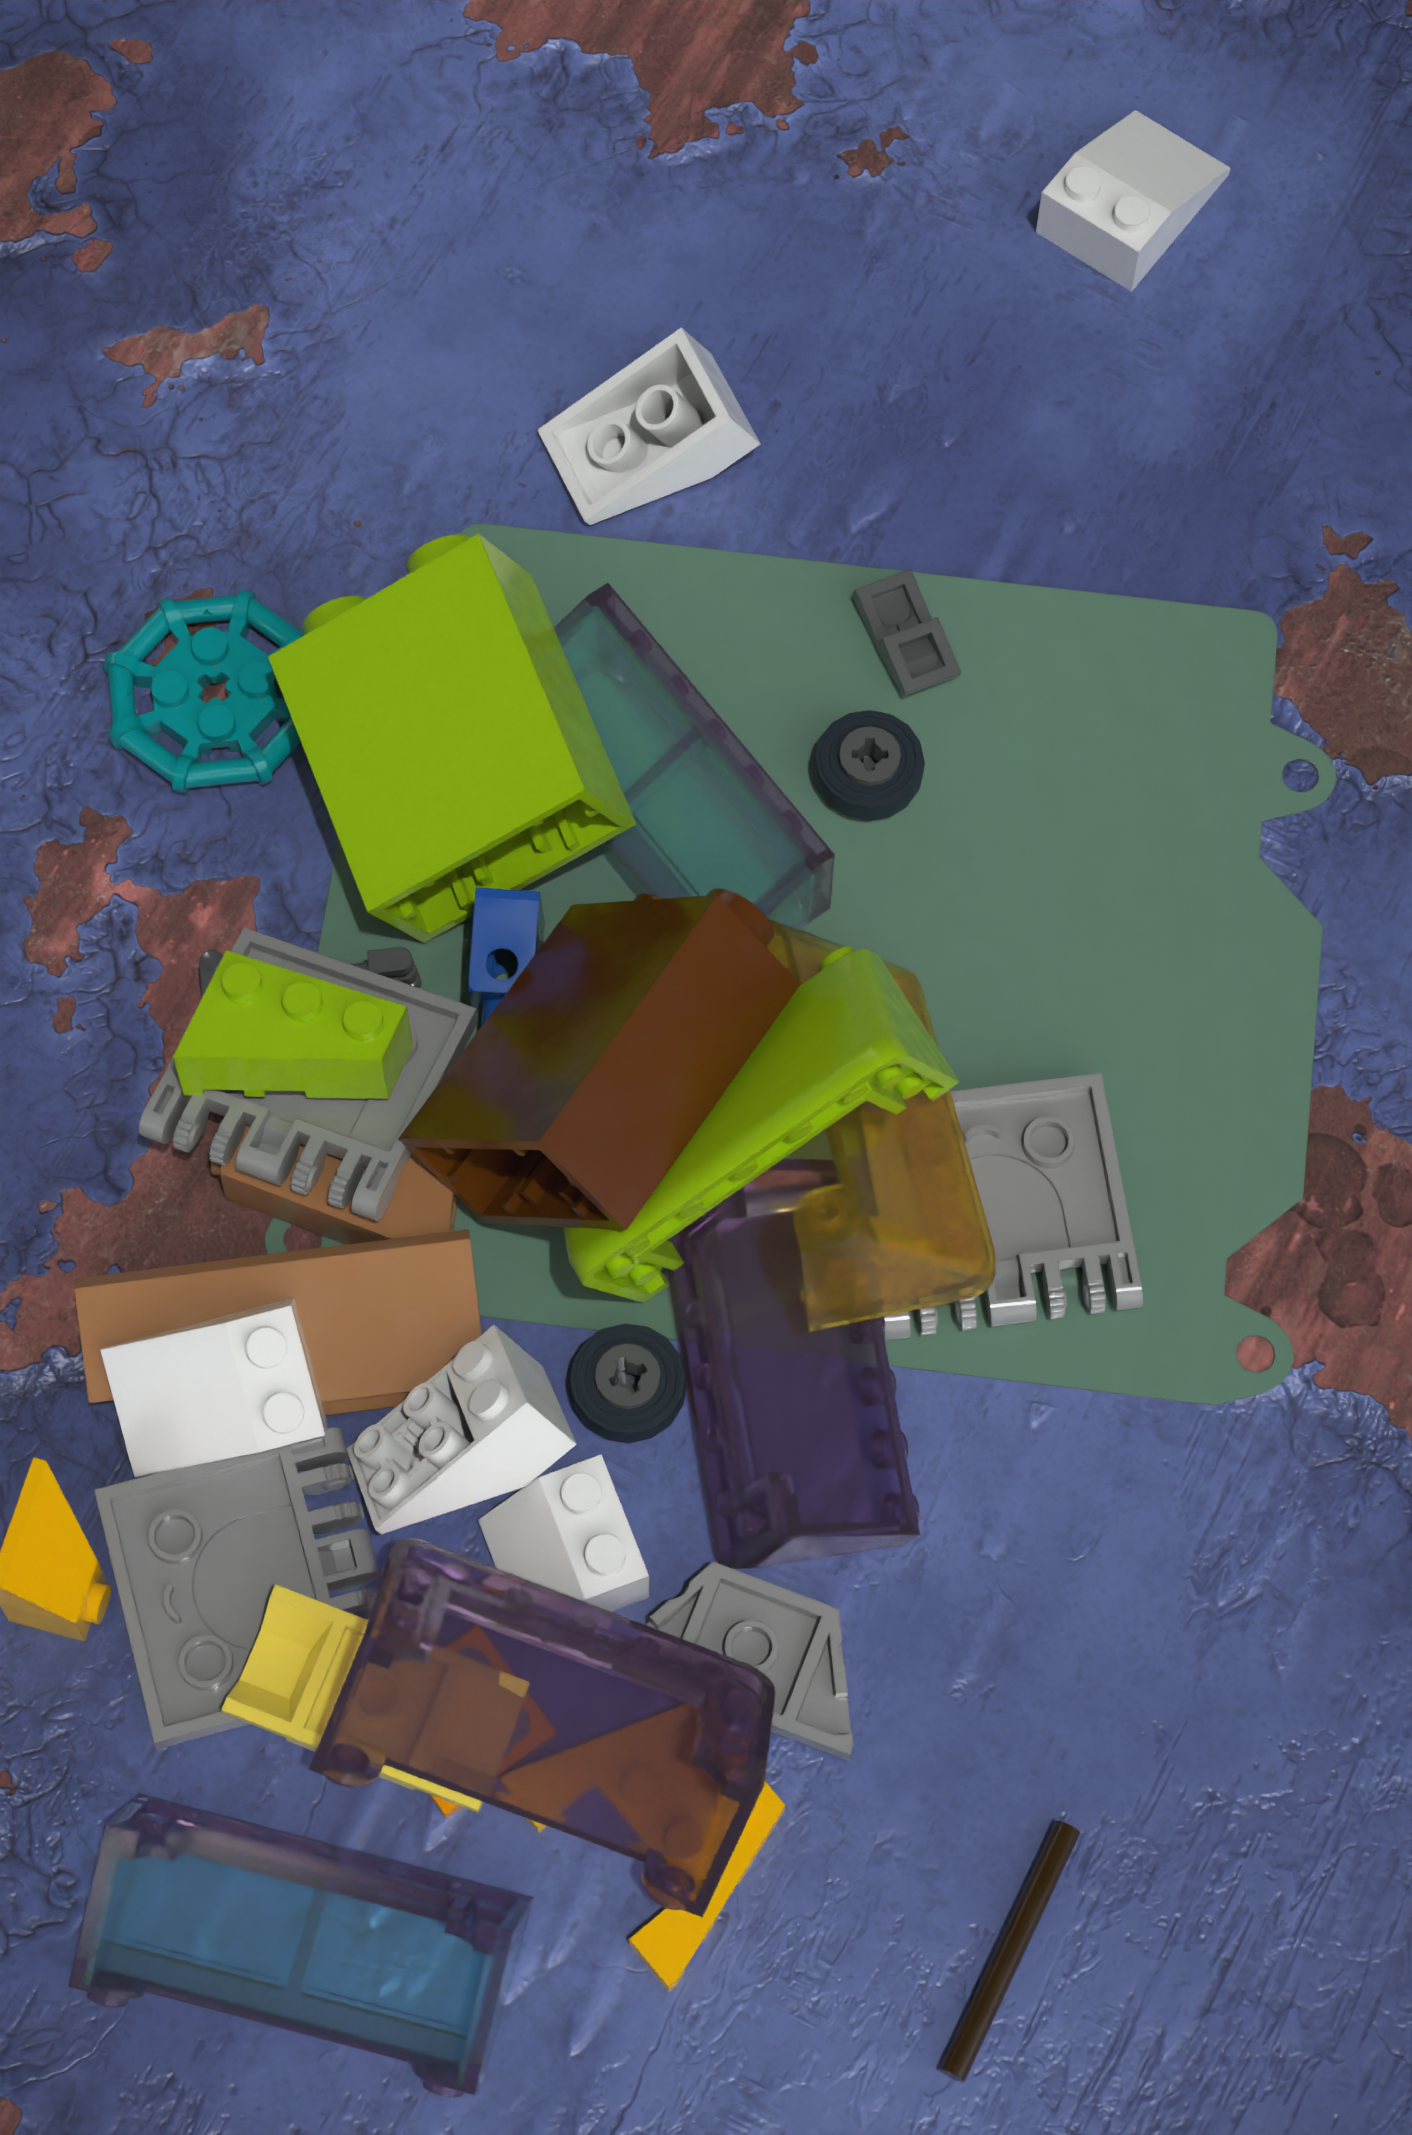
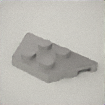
M713 1561L689 1582L688 1588L675 1599H669L650 1616V1621L622 1646L618 1644L608 1654L606 1668L687 1700L698 1701L700 1705L849 1761L851 1758L854 1743L850 1726L847 1699L848 1688L843 1662L842 1633L838 1608Z

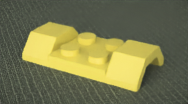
M275 1584L269 1598L259 1635L241 1677L227 1696L221 1711L226 1715L285 1737L288 1742L408 1789H418L478 1813L494 1783L518 1722L530 1683Z

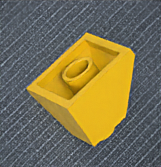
M33 1457L0 1550V1607L10 1622L85 1642L91 1623L99 1625L105 1616L110 1600L111 1586L105 1584L106 1578L47 1461Z

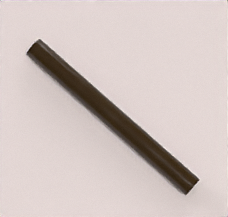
M1055 1821L939 2069L944 2075L956 2081L964 2083L1077 1842L1080 1831L1075 1827L1062 1821Z

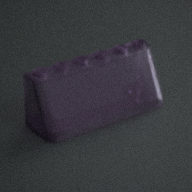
M784 1158L668 1239V1241L673 1243L685 1263L675 1271L667 1269L680 1352L687 1376V1395L712 1547L718 1563L732 1569H753L898 1547L920 1535L918 1526L920 1509L918 1501L912 1493L907 1465L908 1443L905 1434L901 1431L895 1400L896 1378L889 1367L884 1340L885 1318L882 1309L878 1306L872 1274L874 1258L866 1241L861 1214L863 1198L860 1188L856 1185L852 1160Z

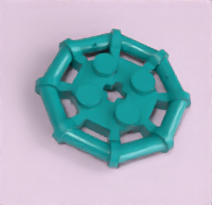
M241 589L237 595L172 601L170 597H166L158 601V609L117 652L108 653L103 664V670L108 674L112 727L108 732V737L116 749H126L170 781L173 791L185 794L190 788L252 781H258L262 786L272 781V773L301 741L285 699L277 698L276 676L268 656L304 636V633L258 601L254 591ZM230 620L228 632L207 627L190 636L186 625ZM250 625L281 647L269 655L246 640ZM170 633L173 642L176 644L155 667L142 662L160 641ZM212 683L225 684V690L229 696L227 699L222 701L214 697L208 703L201 700L204 696L203 688ZM134 686L151 688L154 711L139 716L136 715ZM274 720L284 723L261 749L257 746L255 741ZM160 732H164L183 746L184 749L177 757L155 741L153 737ZM228 747L229 752L240 751L242 758L201 762L202 755L213 754L212 748Z

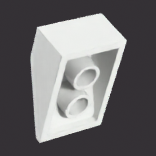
M1134 110L1075 152L1042 191L1036 233L1132 292L1228 177L1230 167Z
M683 328L675 331L538 429L581 516L589 525L711 479L760 445L756 434L713 355Z
M295 1298L100 1349L134 1477L260 1453L326 1435L328 1422Z

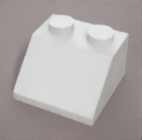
M602 1454L538 1477L478 1519V1524L524 1644L649 1598V1574Z

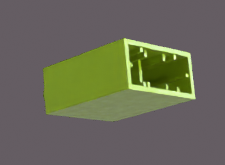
M479 533L473 537L460 534L448 535L424 544L407 560L406 571L408 575L369 598L345 596L320 605L305 618L302 624L304 636L268 656L367 912L423 943L474 916L476 887L520 890L637 825L532 575Z

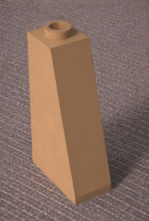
M246 1124L243 1138L227 1165L223 1166L211 1161L212 1175H220L225 1199L345 1245L451 1232L455 1228L458 1197L412 1152L398 1178L394 1196L384 1216L379 1221L353 1213L351 1209L352 1199L343 1209L329 1204V1186L343 1159L328 1153L323 1171L308 1195H303L292 1191L290 1183L294 1169L305 1148L303 1144H300L297 1160L286 1181L281 1186L237 1171V1154L251 1127L250 1125ZM364 1167V1168H363L362 1176H363V1174H364V1172H365V1170H366L367 1167Z

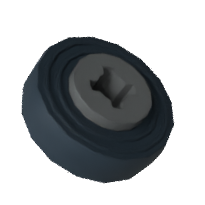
M873 710L848 713L831 723L817 743L813 760L817 788L827 803L847 817L867 821L889 818L906 808L920 790L925 767L920 740L909 725L891 714ZM873 758L876 759L878 763L875 764L873 762Z
M627 1323L604 1328L586 1340L572 1361L569 1378V1391L574 1410L585 1425L607 1440L625 1443L651 1439L669 1427L684 1405L687 1387V1376L682 1357L668 1338L647 1326ZM625 1370L627 1371V1373H632L636 1376L641 1375V1377L639 1379H636L634 1377L627 1376Z

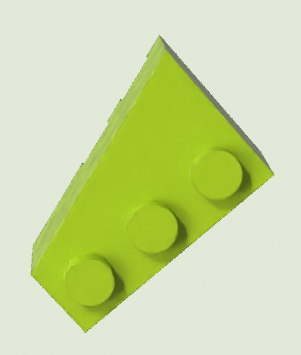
M226 950L173 1055L183 1096L204 1095V1090H243L245 1097H266V1091H305L307 1098L389 1099L413 1047V1039L407 1006Z

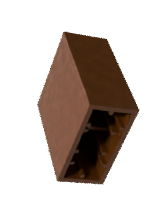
M715 888L711 889L706 896L663 899L652 894L642 893L637 895L633 901L571 905L398 1139L483 1223L627 1230L801 984L767 948L774 937V929L769 919L753 903L732 891Z

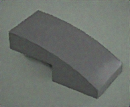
M911 569L855 589L852 597L883 663L903 696L960 676L961 670L939 618L932 619Z

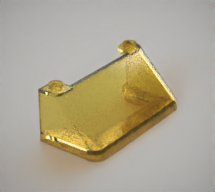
M769 919L774 929V937L767 948L800 984H803L821 971L819 965L829 954L845 947L836 942ZM882 959L938 1047L922 987L916 975L905 967ZM921 1090L908 1099H902L907 1108L897 1115L866 1100L826 1128L839 1184L820 1187L807 1192L798 1201L793 1211L794 1230L799 1246L803 1285L801 1299L809 1332L969 1299L982 1294L992 1285L996 1275L995 1249L950 1090L934 1101L928 1098L924 1090Z

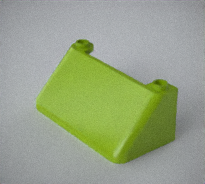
M852 946L842 947L829 954L820 963V972L799 986L627 1230L563 1227L569 1263L584 1286L641 1303L647 1302L669 1286L667 1279L662 1273V1268L675 1271L685 1264L673 1243L668 1241V1239L867 1100L897 1115L907 1108L902 1099H908L924 1090L928 1098L934 1101L960 1083L878 954L869 949L854 950Z

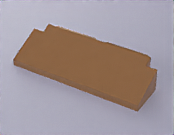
M469 1229L76 1278L74 1281L89 1403L113 1400L100 1351L101 1348L290 1298H295L326 1416L397 1407L416 1386L428 1381L448 1364L452 1357H456L463 1346L471 1341H475L482 1335Z

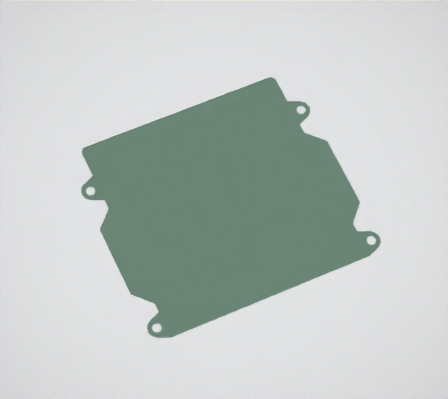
M474 523L465 527L460 532V535L473 537L479 533L532 575L637 824L520 889L522 891L540 892L545 920L543 943L571 905L633 901L637 895L642 893L652 894L662 899L706 896L711 889H726L749 900L769 919L774 929V937L767 948L800 984H803L820 972V963L829 954L842 947L852 946L854 950L869 949L878 954L960 1083L947 1092L1102 1073L1143 1293L1142 1308L1115 1311L1109 1288L1107 1264H1100L1106 1308L1104 1313L1090 1314L1083 1298L1082 1267L1060 1269L1062 1287L1065 1289L1067 1297V1308L1065 1309L1064 1318L1050 1319L1043 1293L1042 1272L1031 1273L1036 1301V1321L990 1327L983 1295V1281L974 1280L971 1283L976 1309L977 1328L961 1331L955 1316L954 1283L931 1286L933 1303L936 1305L938 1313L936 1334L921 1336L915 1309L914 1289H905L911 1336L884 1341L878 1313L877 1293L848 1114H846L668 1239V1241L673 1243L685 1264L675 1271L663 1267L662 1273L667 1279L669 1286L645 1303L584 1286L569 1263L563 1227L483 1223L458 1198L454 1231L469 1229L480 1317L601 1331L604 1328L627 1323L647 1326L667 1337L668 1340L1214 1406L1263 1394L1283 1383L1295 1359L1289 1337L1271 1318L1224 1295L1227 1259L1303 1199L1323 926L1260 858L1262 822L1309 811L1324 803L1333 792L1337 777L1330 757L1317 745L1271 723L1278 636L1277 627L1272 618L1263 612L1255 610L912 572L932 619L939 618L961 674L955 678L903 696L883 663L852 597L855 589L903 572L902 570L487 523ZM866 710L888 713L908 724L920 740L925 761L920 790L908 806L889 818L870 821L847 817L831 807L817 788L813 770L817 743L830 724L848 713ZM873 758V762L875 764L878 763V761ZM1294 760L1307 761L1318 772L1317 784L1312 789L1304 792L1292 790L1283 781V768ZM337 838L317 953L348 964L368 962V950L404 947L411 952L421 977L422 984L420 989L471 1006L468 994L473 916L423 943L368 913L339 838ZM502 974L495 979L507 980L513 975ZM477 1012L478 1023L465 1048L481 1028L482 1012ZM921 1090L914 1096L926 1095L924 1090ZM275 1217L273 1218L265 1233V1245L268 1254L288 1252L284 1245V1236L293 1224ZM322 1236L320 1248L345 1245ZM1258 1336L1266 1339L1272 1345L1275 1358L1273 1364L1267 1370L1251 1372L1240 1365L1237 1360L1236 1350L1243 1339Z

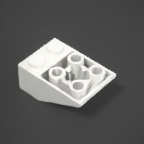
M493 1325L475 1341H471L463 1346L456 1357L428 1381L416 1386L403 1402L377 1424L366 1428L357 1440L347 1448L374 1528L380 1534H384L526 1487L576 1445V1441L543 1366Z

